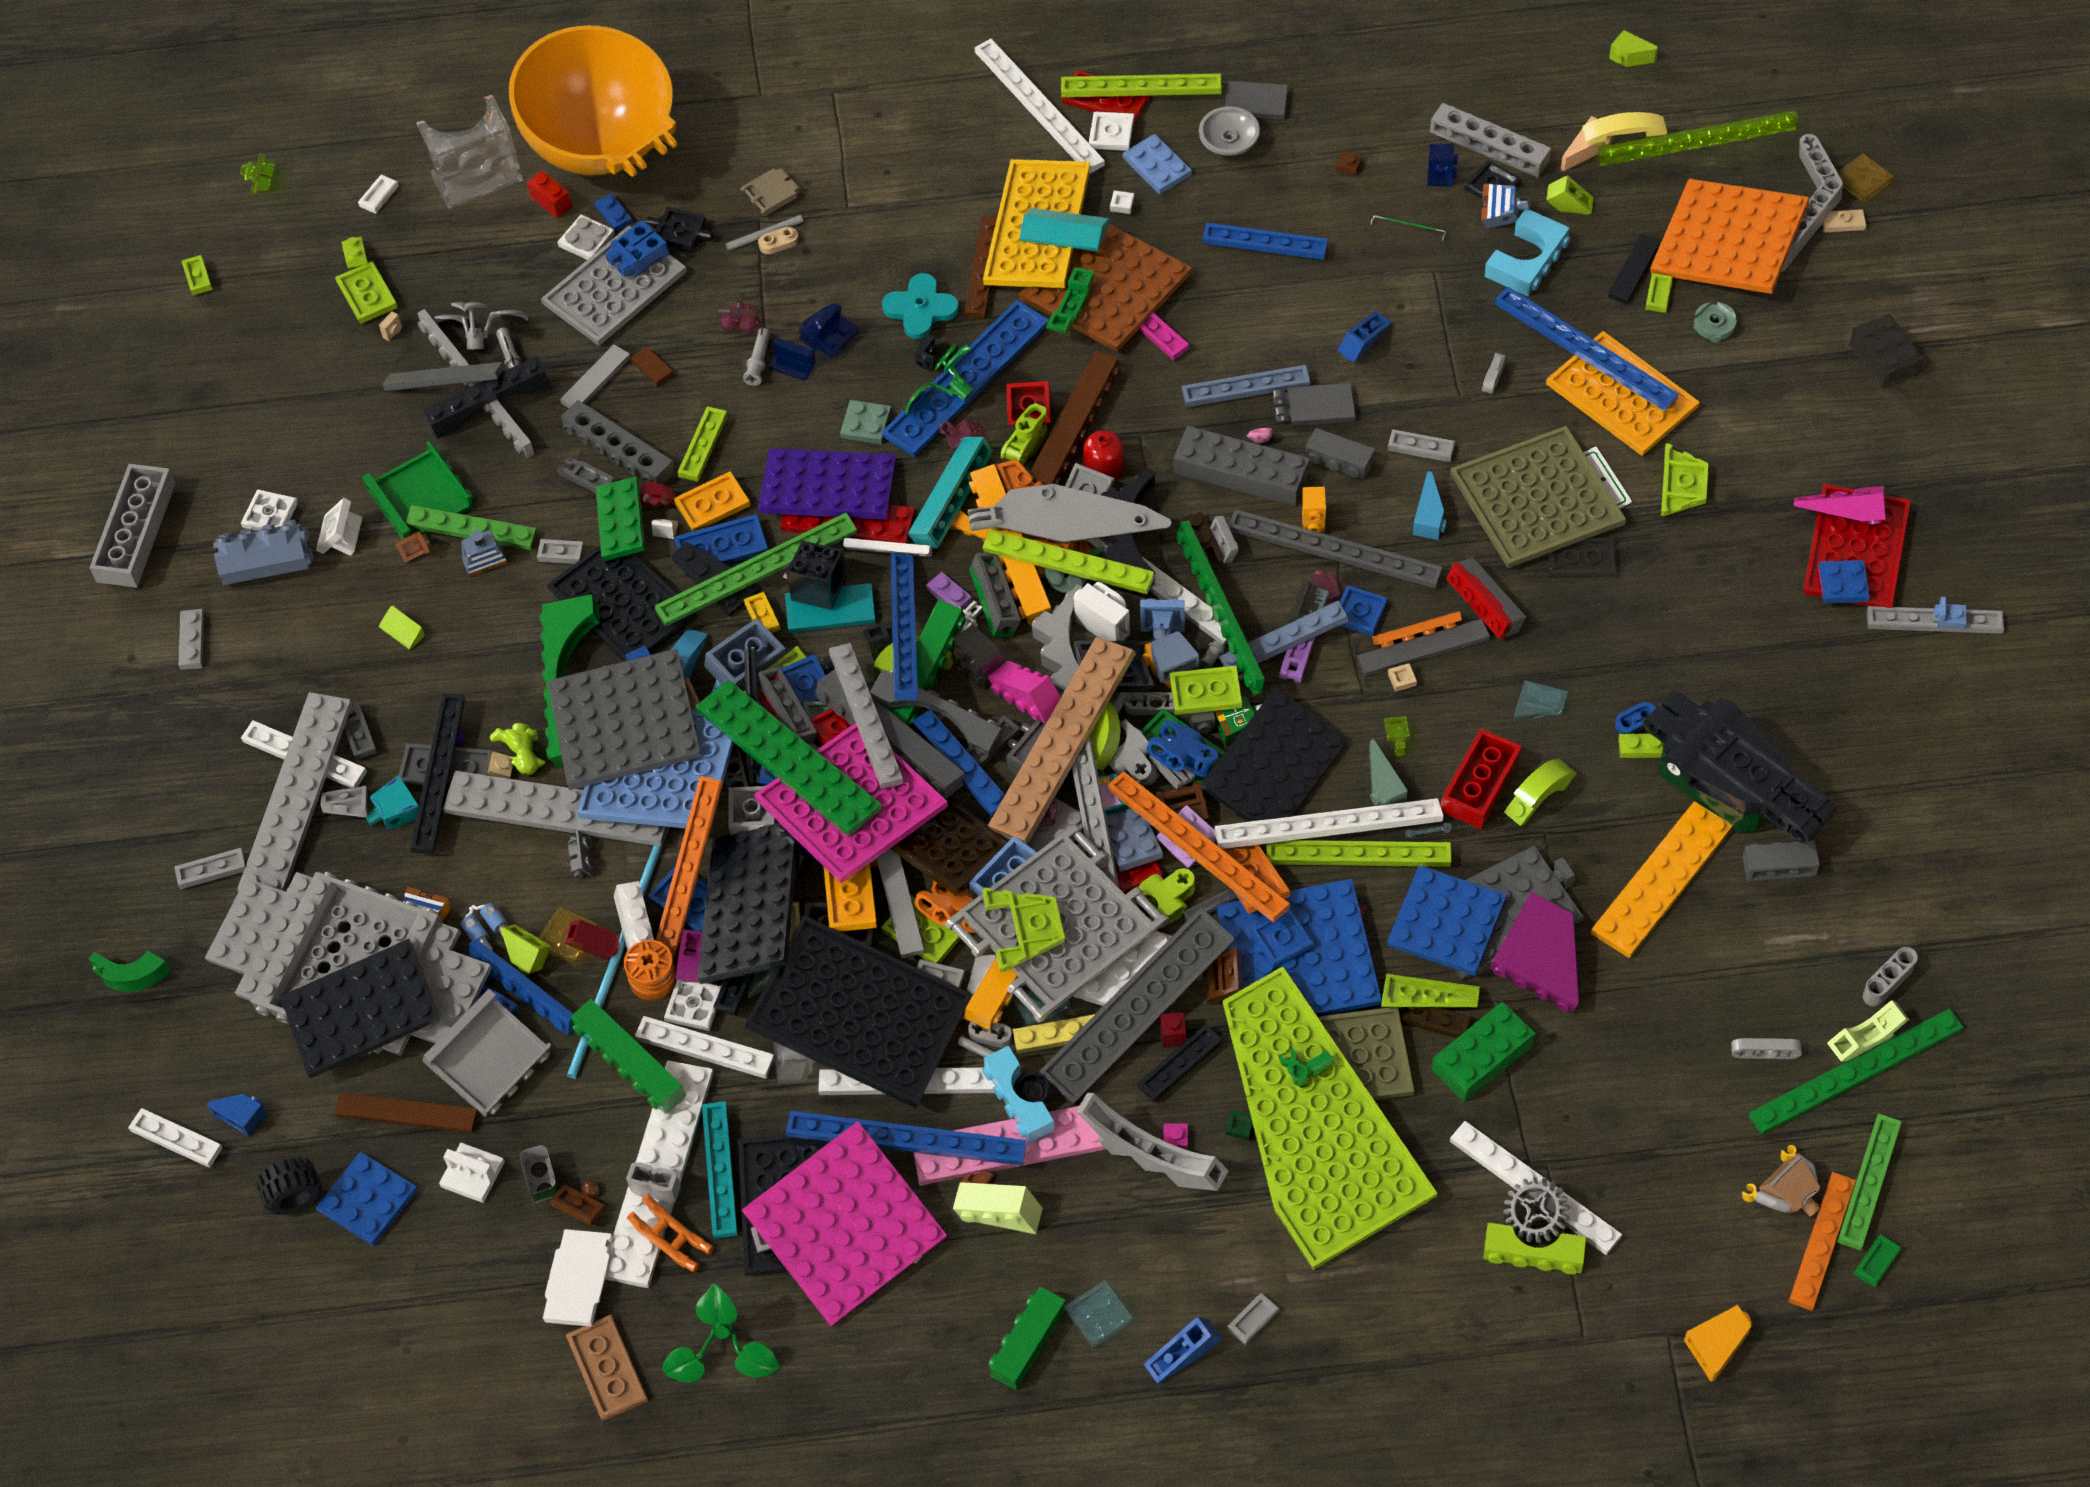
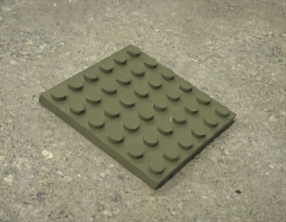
M1567 426L1450 468L1452 478L1507 568L1625 525L1626 523L1623 513Z

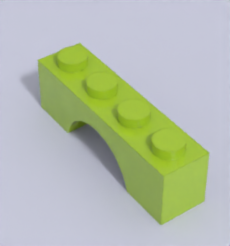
M1488 1223L1483 1259L1495 1264L1506 1262L1513 1263L1517 1267L1534 1266L1543 1271L1554 1269L1561 1270L1566 1274L1581 1273L1586 1237L1561 1233L1553 1244L1543 1248H1534L1521 1242L1512 1226Z

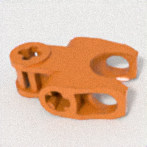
M933 880L931 888L933 894L927 891H920L916 895L915 906L930 920L945 926L949 918L974 900V894L967 887L956 896L948 890L943 892L939 884ZM922 898L927 900L932 906L926 907L922 902ZM964 920L960 922L967 932L976 933Z

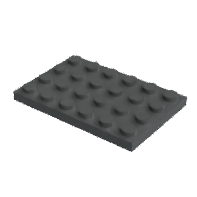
M1535 846L1465 880L1507 894L1506 901L1476 974L1490 968L1494 957L1531 892L1572 913L1574 925L1583 921L1582 914ZM1455 970L1462 982L1473 977V975Z

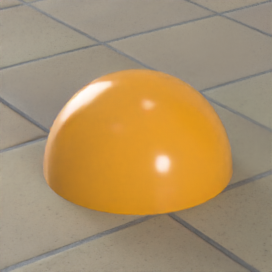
M576 26L558 30L532 44L519 58L512 71L509 83V100L516 125L529 146L548 163L575 174L592 176L610 173L615 175L624 169L633 177L637 174V171L632 165L635 164L641 170L645 169L647 166L642 158L653 147L660 154L665 155L668 150L662 141L671 148L677 146L676 140L672 137V134L676 131V122L670 117L673 94L668 71L662 60L649 46L630 34L602 26Z

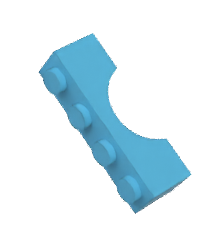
M1009 1045L984 1057V1068H982L984 1076L988 1081L992 1080L994 1083V1092L999 1100H1004L1006 1104L1004 1108L1009 1118H1014L1017 1122L1016 1129L1021 1138L1026 1137L1030 1144L1054 1132V1121L1043 1102L1025 1101L1014 1092L1013 1085L1021 1075L1020 1064Z

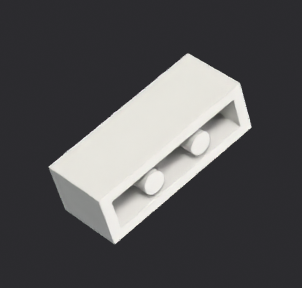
M639 881L616 885L614 899L628 951L634 944L642 940H654Z

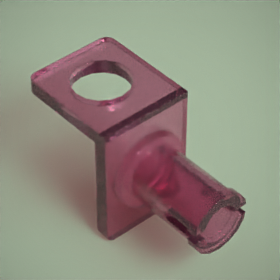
M965 418L957 425L944 421L940 426V432L947 435L952 450L958 448L963 437H984L987 441L983 426L968 418ZM974 427L979 431L980 435L976 433Z

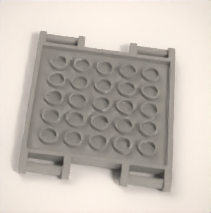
M1077 824L1071 826L990 887L991 891L1003 892V890L1012 891L1013 894L1026 895V893L1056 897L1065 942L1011 968L1018 978L1007 987V991L1011 995L1015 994L1034 1014V1019L1038 1023L1042 1022L1051 1012L1155 931L1163 928L1170 920L1166 914H1161L1143 895V891L1139 887H1135L1125 895L1097 867V865L1102 864L1107 859V855L1103 851H1099L1081 833V828ZM1074 838L1092 858L1089 859L1071 839ZM982 894L945 923L949 930H953L972 949L971 953L976 958L980 957L989 947L996 953V950L1019 946L1010 907L986 911ZM1133 901H1137L1140 904V906L1154 919V921L1152 922L1133 903ZM964 920L983 940L978 943L962 927L960 922ZM1026 984L1045 1006L1040 1008L1021 987Z

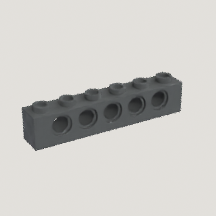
M577 400L561 415L563 428L568 434L577 436L582 443L594 447L599 454L606 455L614 464L623 466L631 475L640 477L644 483L655 482L664 485L675 474L671 459L581 401Z

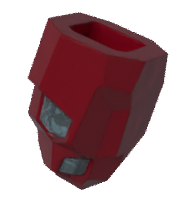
M643 483L640 488L641 506L649 509L671 505L676 497L675 491L659 483Z

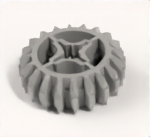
M1532 1177V1184L1530 1185L1527 1179H1523L1525 1187L1521 1188L1516 1183L1514 1187L1518 1192L1516 1194L1512 1191L1508 1192L1513 1200L1504 1201L1506 1205L1511 1206V1209L1504 1210V1214L1512 1215L1505 1221L1507 1224L1515 1223L1512 1227L1514 1232L1520 1229L1518 1233L1520 1239L1524 1238L1527 1234V1242L1531 1243L1535 1236L1536 1242L1540 1244L1544 1235L1545 1239L1549 1242L1551 1241L1549 1233L1552 1232L1558 1237L1560 1234L1556 1228L1558 1226L1561 1229L1566 1228L1561 1223V1220L1570 1219L1568 1215L1563 1214L1564 1211L1570 1210V1206L1562 1205L1568 1201V1197H1559L1564 1190L1560 1187L1554 1191L1556 1187L1554 1181L1550 1182L1547 1186L1546 1178L1543 1177L1540 1184H1538V1179ZM1543 1191V1194L1539 1195L1535 1200L1524 1198V1196L1531 1192ZM1550 1196L1554 1198L1556 1204L1555 1216L1547 1211ZM1519 1204L1527 1209L1526 1221L1523 1225L1518 1217ZM1527 1204L1533 1207L1535 1205L1538 1207V1204H1540L1539 1208L1547 1216L1541 1213L1539 1215L1536 1213V1216H1533L1534 1212ZM1539 1220L1550 1222L1544 1228L1530 1229Z

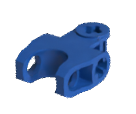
M1165 721L1162 724L1160 731L1162 738L1152 737L1149 740L1146 749L1148 753L1162 765L1174 771H1181L1183 768H1186L1200 777H1207L1218 757V753L1213 747L1203 743V737L1199 732L1174 721ZM1167 728H1172L1176 732V736L1169 733ZM1153 745H1158L1164 752H1158Z

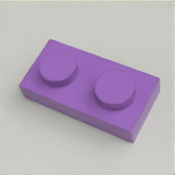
M942 572L926 585L927 591L937 599L960 607L962 610L972 602V596Z

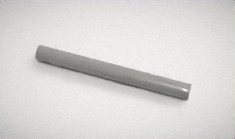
M801 215L728 242L725 244L728 251L759 240L763 234L785 227H793L803 223V218Z

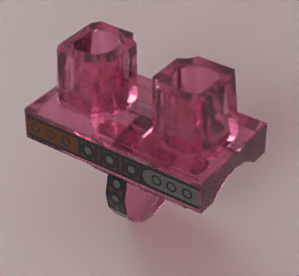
M739 297L737 303L729 304V308H719L718 310L723 330H733L734 321L741 322V331L751 333L754 324H758L759 317L756 316V311H750L751 305L744 304V299Z

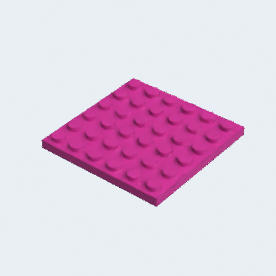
M856 723L816 750L882 805V810L850 837L845 835L792 789L782 783L779 778H776L754 794L755 800L841 884L948 807L947 801L893 750L892 752L903 777V784L881 789Z
M858 1121L742 1209L744 1215L830 1327L947 1237L943 1229Z

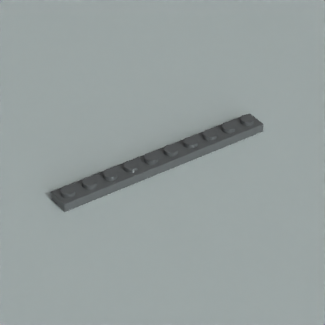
M1236 509L1229 523L1231 532L1434 589H1436L1442 573V567Z

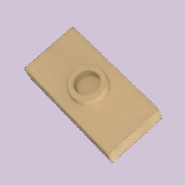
M1863 210L1831 211L1823 220L1822 226L1824 232L1865 230L1866 222Z

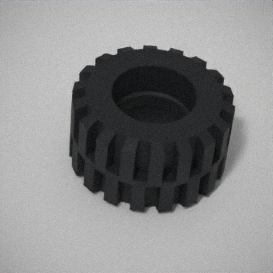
M302 1157L288 1158L269 1166L261 1172L255 1183L265 1211L273 1215H287L298 1212L313 1204L323 1192V1187L313 1162L308 1158Z

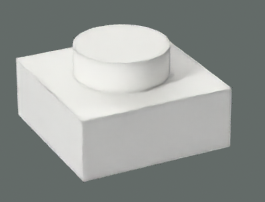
M1114 191L1110 211L1130 214L1134 193Z

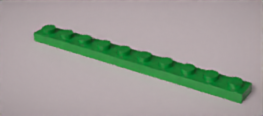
M1182 521L1180 522L1179 531L1176 533L1177 541L1184 549V556L1191 564L1192 573L1198 579L1200 590H1203L1206 595L1207 605L1211 606L1214 619L1221 627L1222 636L1226 638L1229 644L1230 653L1235 656L1237 668L1244 675L1245 685L1250 688L1253 695L1261 694L1265 678L1190 522Z
M1947 1009L1751 1111L1749 1118L1760 1134L1764 1135L1962 1031L1963 1026L1952 1011Z

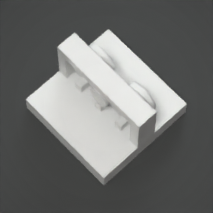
M343 498L324 516L316 551L324 554L332 547L348 555L354 553L362 516L349 511L350 500Z
M460 1143L456 1152L447 1149L444 1160L448 1168L439 1184L444 1189L484 1203L505 1161L502 1157Z

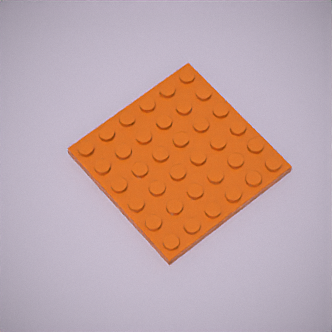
M1688 179L1651 265V274L1673 276V278L1772 294L1809 204V197Z

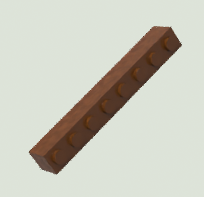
M1094 351L1029 473L1034 483L1041 480L1043 485L1056 484L1061 486L1063 475L1067 474L1070 469V461L1072 458H1076L1080 442L1085 441L1088 427L1094 424L1097 410L1102 409L1105 395L1110 393L1114 378L1117 379L1120 374L1121 368L1118 366V357Z

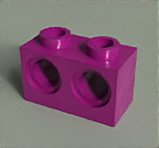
M683 929L676 972L677 980L699 983L697 979L699 962L702 961L700 958L702 932Z

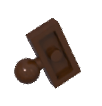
M593 1180L586 1181L582 1185L581 1192L564 1184L551 1198L550 1202L551 1206L589 1226L604 1212V1204L594 1200L600 1194V1186Z

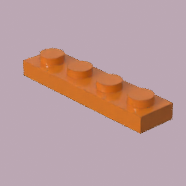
M1459 611L1372 636L1374 645L1381 644L1382 648L1393 645V640L1402 638V642L1415 638L1414 634L1422 632L1424 636L1436 632V627L1443 626L1444 629L1457 626L1456 622L1462 620Z

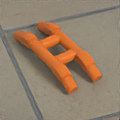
M646 1194L642 1198L643 1203L660 1220L651 1229L635 1212H631L627 1219L642 1236L653 1242L669 1255L673 1261L695 1273L699 1268V1264L678 1250L686 1240L693 1247L707 1254L713 1251L714 1246L691 1232L649 1194ZM667 1225L679 1234L671 1244L659 1236Z

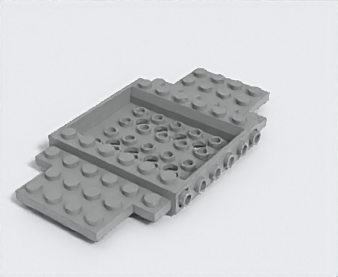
M296 872L286 892L246 878L205 957L208 962L244 974L235 994L238 997L249 1000L256 1008L255 1011L263 1016L274 1015L280 1022L288 1024L289 1021L280 996L386 949L379 946V941L383 937L391 938L392 941L388 947L409 938L413 944L441 1020L372 1051L380 1054L381 1051L386 1050L400 1056L411 1035L436 1044L476 1002L492 969V966L488 963L452 951L461 932L457 928L443 924L437 911L431 908H426V910L418 908V905L411 901H406L405 903L398 901L391 894L386 893L385 896L378 894L375 889L365 886V888L358 887L355 882L348 879L341 881L335 875L328 872L324 874L315 872L313 878ZM348 922L351 924V928L347 933L339 932V926L342 923ZM338 942L341 944V948L337 953L329 952L328 949L332 943ZM322 963H329L331 965L330 970L325 974L319 973V966Z

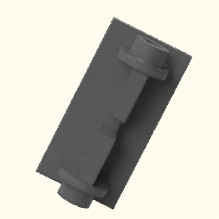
M576 830V836H571L568 841L569 855L571 858H575L570 861L571 873L575 879H582L585 874L594 878L595 862L591 852L592 841L588 836Z

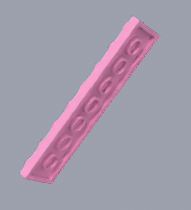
M1079 1106L1049 1112L1054 1121L1055 1131L1030 1144L1026 1137L1021 1138L1015 1119L954 1130L1026 1140L1027 1145L1023 1165L1106 1149L1098 1141L1100 1136L1076 1113ZM913 1152L919 1186L962 1178L970 1173L973 1175L980 1174V1171L984 1170L993 1172L1021 1166Z

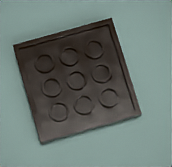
M948 797L945 799L948 804L947 808L890 849L956 896L969 886V882L1010 840L1000 833L991 830L986 823Z

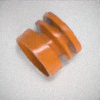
M642 940L634 944L627 951L624 958V969L629 985L635 995L640 999L654 1001L668 996L674 990L677 982V971L672 954L666 945L656 940Z

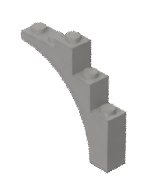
M1078 584L1073 590H1069L1066 593L1064 601L1053 609L1052 614L1044 611L1040 617L1037 616L1032 622L1033 638L1045 644L1040 652L1042 666L1054 672L1050 679L1058 694L1062 695L1079 667L1069 642L1071 626L1075 618L1074 595L1079 589H1083Z
M1087 1093L1076 1111L1100 1136L1098 1141L1112 1155L1131 1156L1145 1171L1164 1172L1178 1187L1218 1191L1229 1172L1215 1156L1184 1150L1138 1128L1112 1110L1094 1093Z

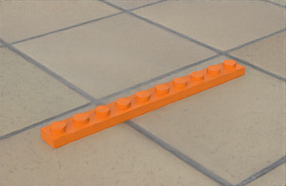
M1124 771L1107 785L1108 790L1273 923L1290 909V903Z

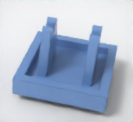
M1140 600L1141 631L1155 632L1157 629L1164 628L1168 635L1171 632H1185V600Z

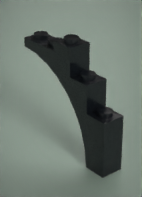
M1149 468L1144 473L1138 474L1130 484L1124 485L1119 492L1112 487L1100 495L1139 504L1144 496L1155 487L1156 473ZM1131 533L1100 537V540L1109 546L1103 552V559L1154 571L1138 552ZM1155 577L1153 579L1151 587L1155 585ZM1133 591V592H1134L1135 594H1137L1139 597H1140L1142 594H1144V593H1140V592Z

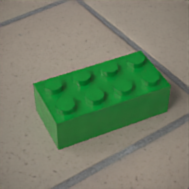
M1501 1002L1433 1057L1432 1071L1465 1103L1533 1046L1535 1032L1509 1007Z

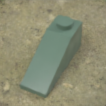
M1371 740L1369 760L1371 778L1370 798L1374 806L1407 802V789L1375 740Z

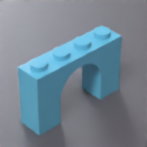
M1525 209L1516 221L1514 235L1535 244L1542 253L1531 260H1519L1495 250L1486 263L1484 277L1529 296L1533 290H1537L1541 278L1547 276L1551 264L1557 262L1562 248L1568 246L1570 242V228L1534 211Z

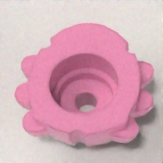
M1255 429L1250 431L1247 437L1254 443L1262 444L1271 438L1272 429Z

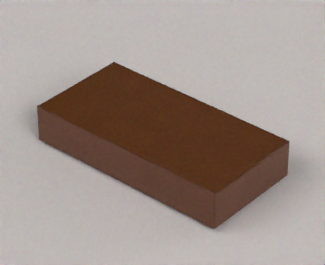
M648 347L631 357V362L656 386H659L673 376V371Z

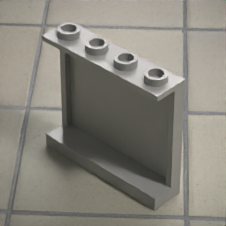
M490 989L423 1056V1062L485 1118L489 1113L494 1115L502 1106L500 1102L506 1096L510 1098L518 1090L519 1087L516 1085L522 1079L526 1081L535 1071L532 1068L538 1062L543 1064L551 1055L549 1053L551 1044L548 1043L546 1045L495 999L496 995Z

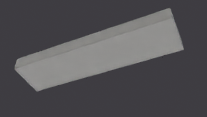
M613 345L560 399L561 404L570 408L579 400L586 405L631 358L630 354Z

